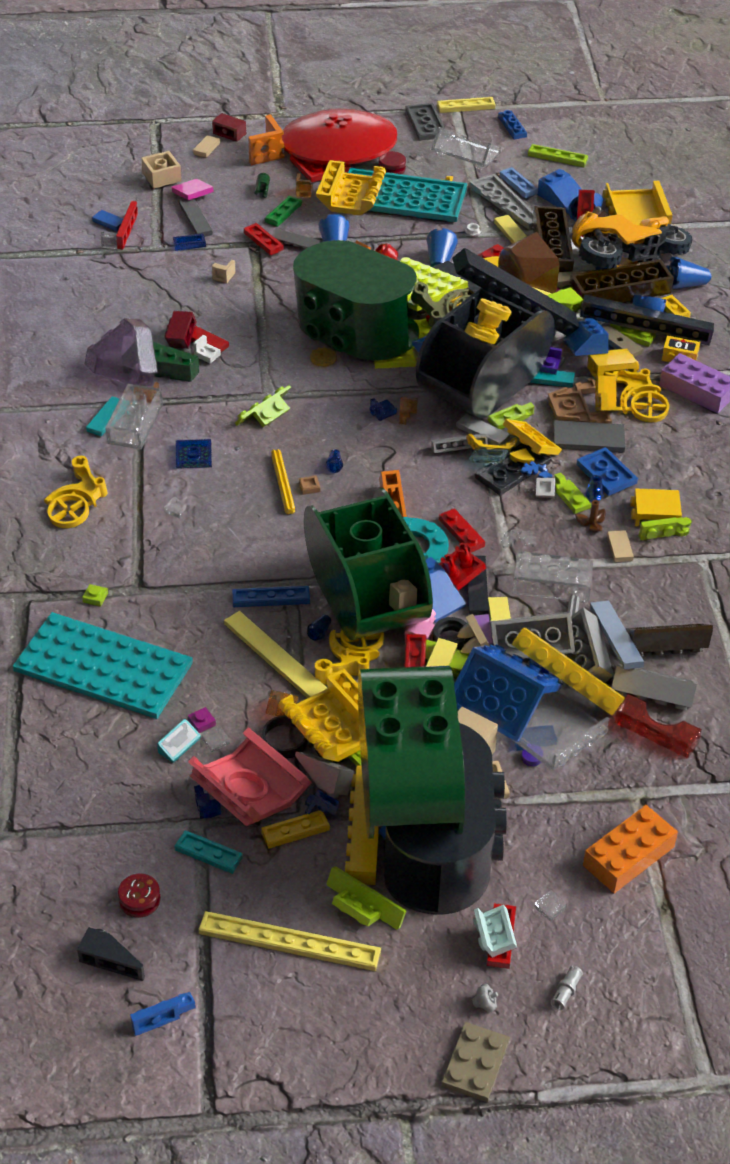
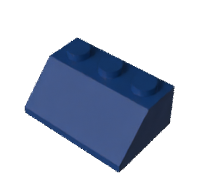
M588 318L585 321H579V328L563 338V342L575 356L608 353L609 334L595 319Z

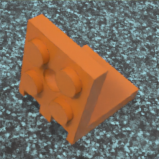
M271 114L265 116L266 133L248 137L249 163L251 165L284 158L282 148H284L282 135H284V132ZM263 146H267L265 150H261Z

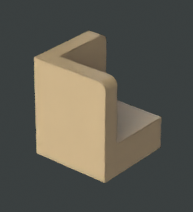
M231 260L227 266L214 263L212 266L213 280L228 283L235 274V260Z

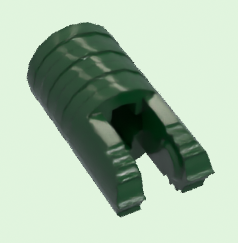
M260 173L256 180L254 194L257 195L261 192L263 193V198H266L268 195L270 176L268 174Z

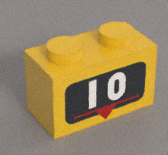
M667 336L661 361L671 362L679 353L697 360L700 342Z

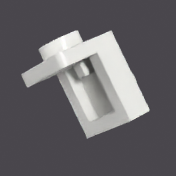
M202 335L194 342V355L198 356L201 360L211 364L221 355L220 349L207 344V337L205 335Z

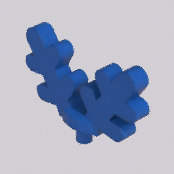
M533 461L530 464L525 463L520 471L522 474L527 473L530 476L532 472L534 475H537L539 470L541 473H539L538 478H552V474L548 473V470L545 468L546 464H535Z

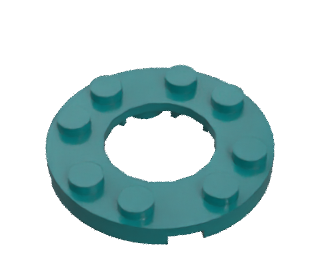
M403 517L414 536H423L424 539L428 540L430 547L424 553L425 560L432 557L439 564L441 558L448 554L449 550L448 538L444 531L433 522L419 518Z

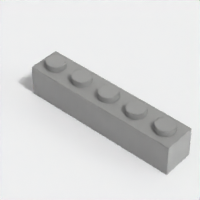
M275 228L273 235L279 242L283 241L287 245L293 244L295 247L301 246L302 249H307L322 242Z
M485 433L473 435L477 440H481L483 444L488 445ZM466 436L431 440V448L434 453L472 448L468 444Z

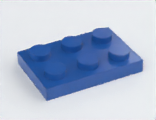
M606 447L577 459L576 465L608 496L633 486L638 482V478Z

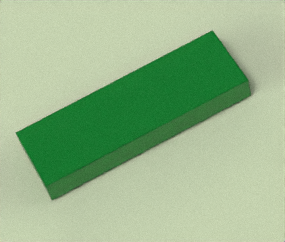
M288 196L264 218L265 223L278 227L302 205V200Z

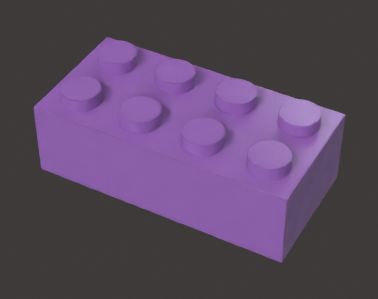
M680 353L662 369L659 386L716 413H719L730 402V376Z

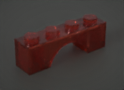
M629 694L618 707L614 722L686 758L690 757L698 745L702 729L684 720L673 725L656 722L648 715L646 702Z

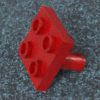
M465 543L458 544L459 547H455L456 551L452 554L444 555L439 563L457 591L486 569L485 563L471 554Z

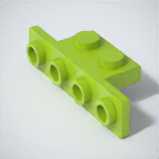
M288 385L285 388L281 386L274 392L273 396L269 394L262 400V403L259 404L257 402L252 405L248 412L246 410L242 411L237 416L238 420L235 422V425L238 426L254 416L264 428L288 412L290 408L282 397L288 393L291 386Z
M334 866L331 869L326 884L339 893L333 898L332 904L367 927L381 919L397 930L401 928L406 914L405 909L340 868Z

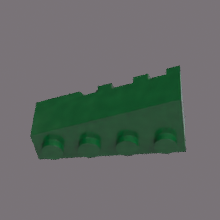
M140 337L122 356L123 372L125 373L136 371L139 375L150 373L154 374V377L170 376V379L192 382L199 373L198 356Z

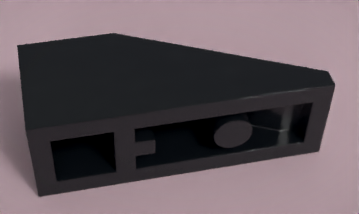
M88 927L77 948L79 962L141 981L144 980V967L138 959L110 933L103 929Z

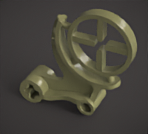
M417 282L411 293V301L419 304L430 316L428 325L433 327L436 322L450 312L449 306L453 310L457 304L462 303L471 295H468L469 289H457L445 294L440 301L434 302L428 294V286L423 282ZM456 297H459V298H457V299L455 300L454 303H451V301H452L453 299H455Z

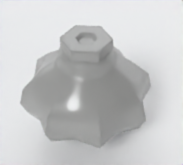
M484 983L477 989L476 996L472 999L473 1005L476 1008L484 1009L488 1013L493 1012L497 1008L496 997H498L497 992L493 993V989L487 983Z

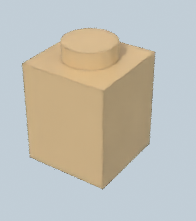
M400 580L390 584L389 605L395 611L416 605L417 588L410 581Z

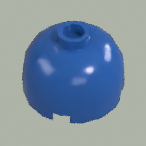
M634 295L633 305L664 312L666 299Z

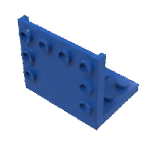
M500 645L473 647L454 684L457 709L464 707L498 724V732L519 742L544 693L560 691L563 683L559 682V678L555 675L541 672L542 668L532 663L530 665L524 663L522 657L516 654L511 656L506 653L507 649Z

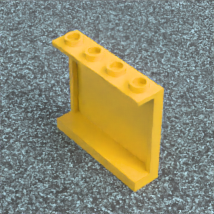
M653 181L652 189L611 191L609 184L606 183L605 189H603V198L606 199V207L609 208L610 216L622 215L634 225H640L642 220L666 216L669 220L668 224H671L673 215L660 181Z

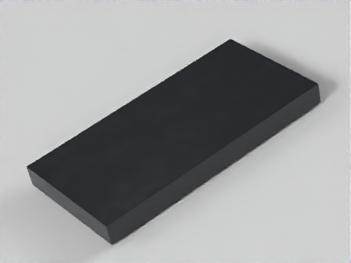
M521 443L477 471L475 478L501 496L530 477L527 473L522 474L520 472L525 463L512 461L509 458L510 453L526 448L534 458L535 464H546V466L550 464V458L542 453L540 455L534 453L531 450L532 447Z

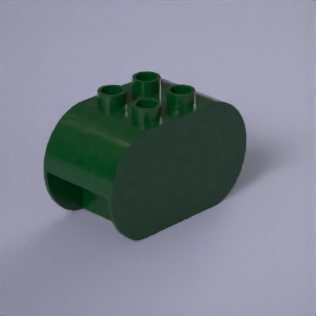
M332 240L315 244L303 250L295 258L293 272L299 326L311 339L319 340L332 346L339 352H345L364 360H386L400 356L413 347V341L419 339V326L408 315L407 295L413 291L417 283L416 272L409 265L345 240Z
M384 488L376 489L373 499L318 512L313 505L305 508L304 534L310 563L317 583L347 638L355 640L422 622L431 617L433 594L430 574L423 551ZM400 580H408L417 588L416 605L395 611L389 605L390 584Z
M427 666L359 669V741L368 839L374 838V826L453 823L455 834L462 835L465 819L464 761L451 667Z

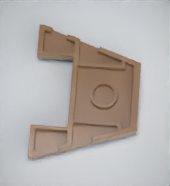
M594 378L587 379L585 383L578 382L569 389L565 387L548 393V402L555 419L558 421L612 424L608 410L590 412L582 395L595 393Z

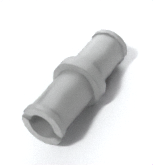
M570 966L565 978L558 983V990L550 1002L555 1009L563 1010L570 996L575 994L576 985L583 975L579 967Z

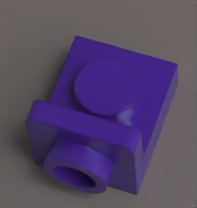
M550 347L540 372L557 374L561 362L562 349Z

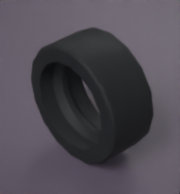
M456 617L440 619L433 627V642H437L438 638L444 639L440 636L443 632H459L467 623ZM470 638L447 641L457 643V649L461 651Z

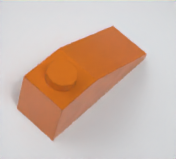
M399 470L381 472L379 477L380 488H384L388 492L402 517H407Z

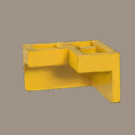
M595 376V411L622 410V407H616V376Z

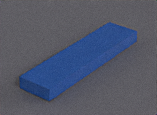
M309 586L232 589L233 608L310 604Z

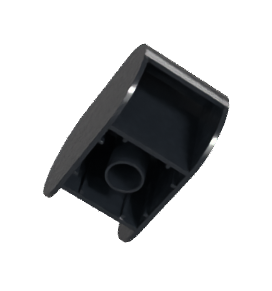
M480 288L436 322L430 329L418 354L416 381L422 389L478 418H486L527 385L542 367L553 341V316L546 310H541L534 314ZM481 299L507 306L512 312L508 320H501L498 328H496L499 337L495 344L474 338L465 332L469 322L478 324L480 310L477 306Z
M459 723L465 777V819L462 835L455 834L453 823L386 826V838L384 839V881L387 890L403 906L425 914H452L473 905L481 898L488 887L492 861H503V835H506L507 811L506 807H502L501 799H504L505 775L504 772H493L492 752L485 739L475 730Z

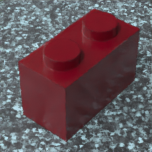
M221 113L212 121L213 134L238 142L247 134L246 121Z
M173 311L172 317L169 319L168 330L165 332V340L169 347L189 349L197 323L193 312Z

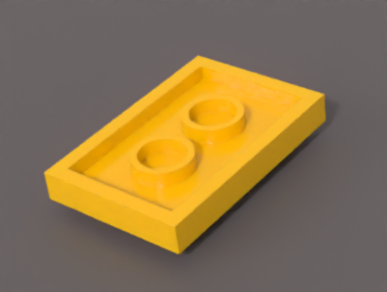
M505 419L503 426L508 429L507 432L519 437L521 443L532 447L531 450L539 455L543 453L550 456L551 454L559 455L562 449L527 422Z

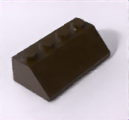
M700 623L625 629L639 654L644 656V652H652V655H662L664 651L671 650L672 654L683 653L684 649H691V652H703V648H709L713 625Z

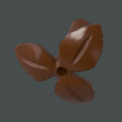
M593 500L590 517L588 518L584 514H575V518L583 526L590 524L589 530L602 531V526L597 523H603L606 510L604 508L598 510L599 501Z

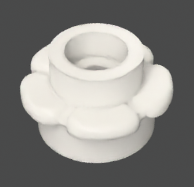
M476 223L468 224L465 230L466 234L470 237H476L481 233L479 225Z

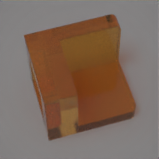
M298 173L296 178V197L311 198L313 184H311L310 180H301V173Z
M271 690L266 714L273 716L285 715L278 707V704L282 699L291 694ZM293 695L294 703L297 704L299 696Z

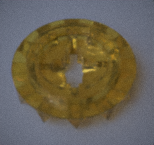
M318 347L317 350H312L310 354V361L314 365L321 367L330 366L337 360L336 351H332L331 348Z

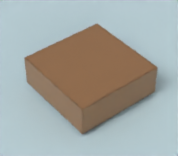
M317 475L299 478L303 495L320 492Z

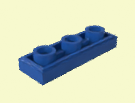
M505 110L498 113L499 120L514 140L527 137L526 130L512 111Z

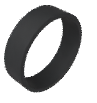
M286 715L274 717L264 725L262 739L267 742L265 737L274 727L280 725L296 726L292 723V719ZM304 738L299 745L289 749H280L271 744L269 745L287 759L296 757V752H303L307 747L308 740Z

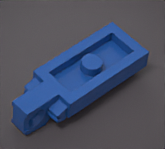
M191 993L179 994L174 998L161 1001L156 1005L130 1014L132 1030L135 1036L180 1019V1014L196 1008Z

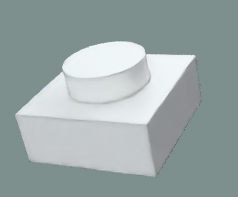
M537 478L536 497L554 498L555 478Z

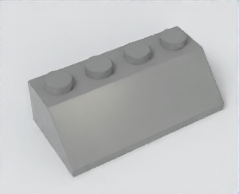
M583 607L571 616L575 653H566L564 655L605 683L614 677L600 623L598 617Z
M570 612L490 621L493 645L497 644L507 649L506 653L511 656L516 654L522 658H530L511 645L522 628H527L562 654L575 653Z
M621 664L616 665L612 689L622 696H627V693L635 694L636 699L647 701L648 697L655 699V703L667 705V702L674 703L675 708L687 710V707L692 708L697 686L696 681L644 669L624 670Z

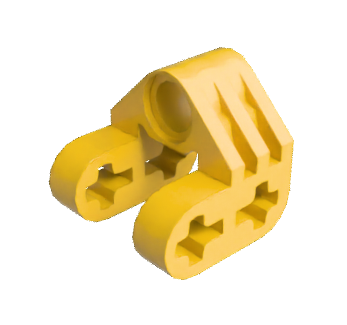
M481 299L477 306L480 310L478 324L469 322L465 332L474 338L495 344L499 337L496 328H498L501 320L507 321L512 312L507 306Z

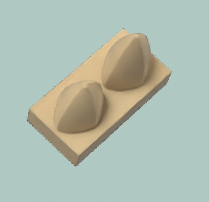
M474 615L467 616L468 623L460 629L457 637L472 639L464 645L461 653H470L473 647L489 646Z

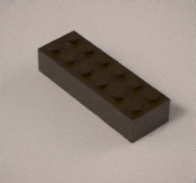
M534 206L532 217L533 233L537 232L557 256L560 264L559 272L573 271L574 256L566 209L562 207Z
M660 259L610 269L571 274L569 288L571 287L582 299H584V295H589L616 302L633 301L634 295L655 297L671 294L674 278Z

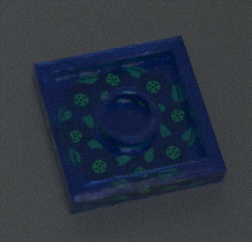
M211 439L176 440V469L212 467Z

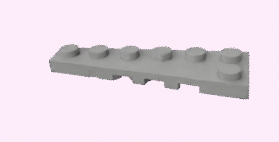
M496 174L469 181V187L475 193L483 196L527 229L533 228V211Z

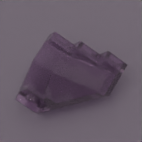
M124 318L116 328L110 329L101 337V340L87 348L84 364L93 373L137 388L139 386H152L154 373L158 372L150 327L142 320Z

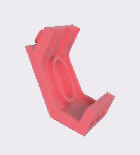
M248 727L243 732L246 739L232 754L206 765H203L195 756L188 761L193 767L191 770L193 773L190 777L246 826L291 807L312 783L305 774Z

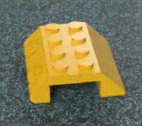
M329 160L316 192V197L332 212L363 215L374 206L386 170L383 167L374 166L372 176L344 173V162Z
M345 669L327 677V689L297 704L294 703L293 695L282 699L278 704L282 712L292 719V723L310 743L314 744V748L324 759L337 762L360 751L358 683Z

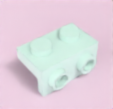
M504 905L482 913L479 908L474 909L476 918L473 919L477 931L480 932L481 937L478 938V941L483 951L486 950L492 957H495L517 947L508 911Z

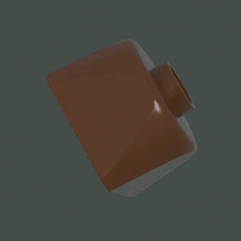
M537 232L502 249L498 259L499 268L531 287L552 294L557 292L559 260Z

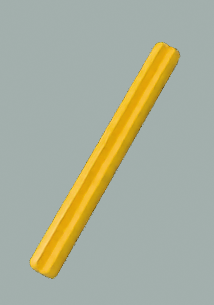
M273 449L271 456L285 513L288 515L290 513L294 514L295 506L282 454L279 449Z

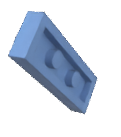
M513 167L500 171L499 176L524 198L538 194V188Z

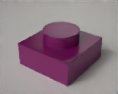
M206 707L188 715V721L198 733L216 726V720Z

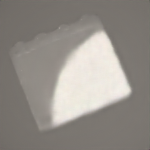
M559 692L544 693L520 741L514 742L553 771L557 767L565 765L571 757H576L585 747H590L596 739L604 737L608 731L609 718L606 717L599 722Z

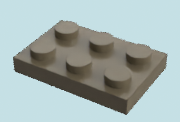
M465 1022L443 1078L442 1087L488 1103L506 1054L510 1037Z

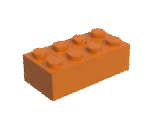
M645 805L586 849L583 866L615 894L673 849L678 831L650 807Z

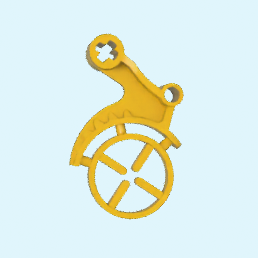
M644 368L640 372H629L626 370L604 372V376H616V383L627 385L620 398V406L623 413L628 414V411H631L637 419L649 423L659 422L667 416L669 402L666 397L660 394L661 388L652 384L649 369ZM633 396L631 406L627 407V401ZM648 397V404L637 403L636 401L640 398ZM652 398L658 399L663 403L653 404V406L650 407L652 404ZM647 405L649 406L648 416L643 415L636 410L647 409ZM652 410L664 411L660 415L652 416Z
M76 456L72 459L74 475L82 481L77 484L60 487L44 499V502L49 505L48 516L51 523L59 528H73L82 524L89 515L88 506L93 505L94 508L97 507L96 500L108 494L105 479L102 477L95 478L92 475L88 459L85 456ZM70 500L78 501L70 506L69 516L73 520L67 522L59 521L67 516L68 507L64 502ZM59 505L63 510L52 516L53 509ZM85 506L83 514L78 517L74 511Z
M336 630L331 631L329 646L332 653L341 662L332 664L328 659L317 660L315 662V677L326 686L327 677L342 669H345L353 676H358L359 669H369V662L377 659L380 655L378 649L383 645L384 633L381 632L361 638L362 647H358L348 642L359 641V639L350 640L343 630H341V633H336ZM336 638H340L341 645L337 642ZM375 639H379V640H378L375 644H373V645H370V646H367V645H366V641H365V640H375Z

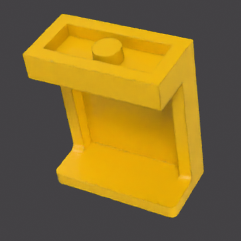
M628 349L608 350V353L588 355L587 368L595 378V376H604L605 371L627 369L629 372L639 371V363Z
M635 488L634 496L630 497V507H633L631 519H634L635 526H639L641 519L659 520L682 517L679 490Z

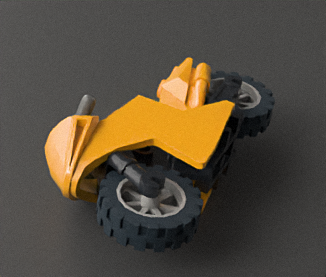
M599 206L595 207L593 212L588 211L580 216L572 228V242L579 249L581 259L595 267H607L608 269L654 261L655 258H660V254L671 253L672 255L686 254L689 252L693 241L692 235H689L688 231L668 224L669 220L666 216L642 220L640 225H634L622 215L598 217L601 211ZM623 252L629 254L628 258L622 256Z

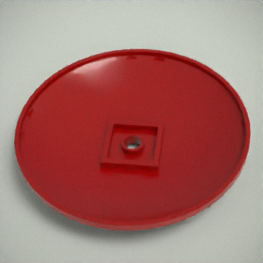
M345 108L327 109L301 116L286 125L283 129L284 135H282L284 150L290 155L303 161L328 165L329 160L344 162V165L369 161L386 154L397 142V129L386 118L366 111Z

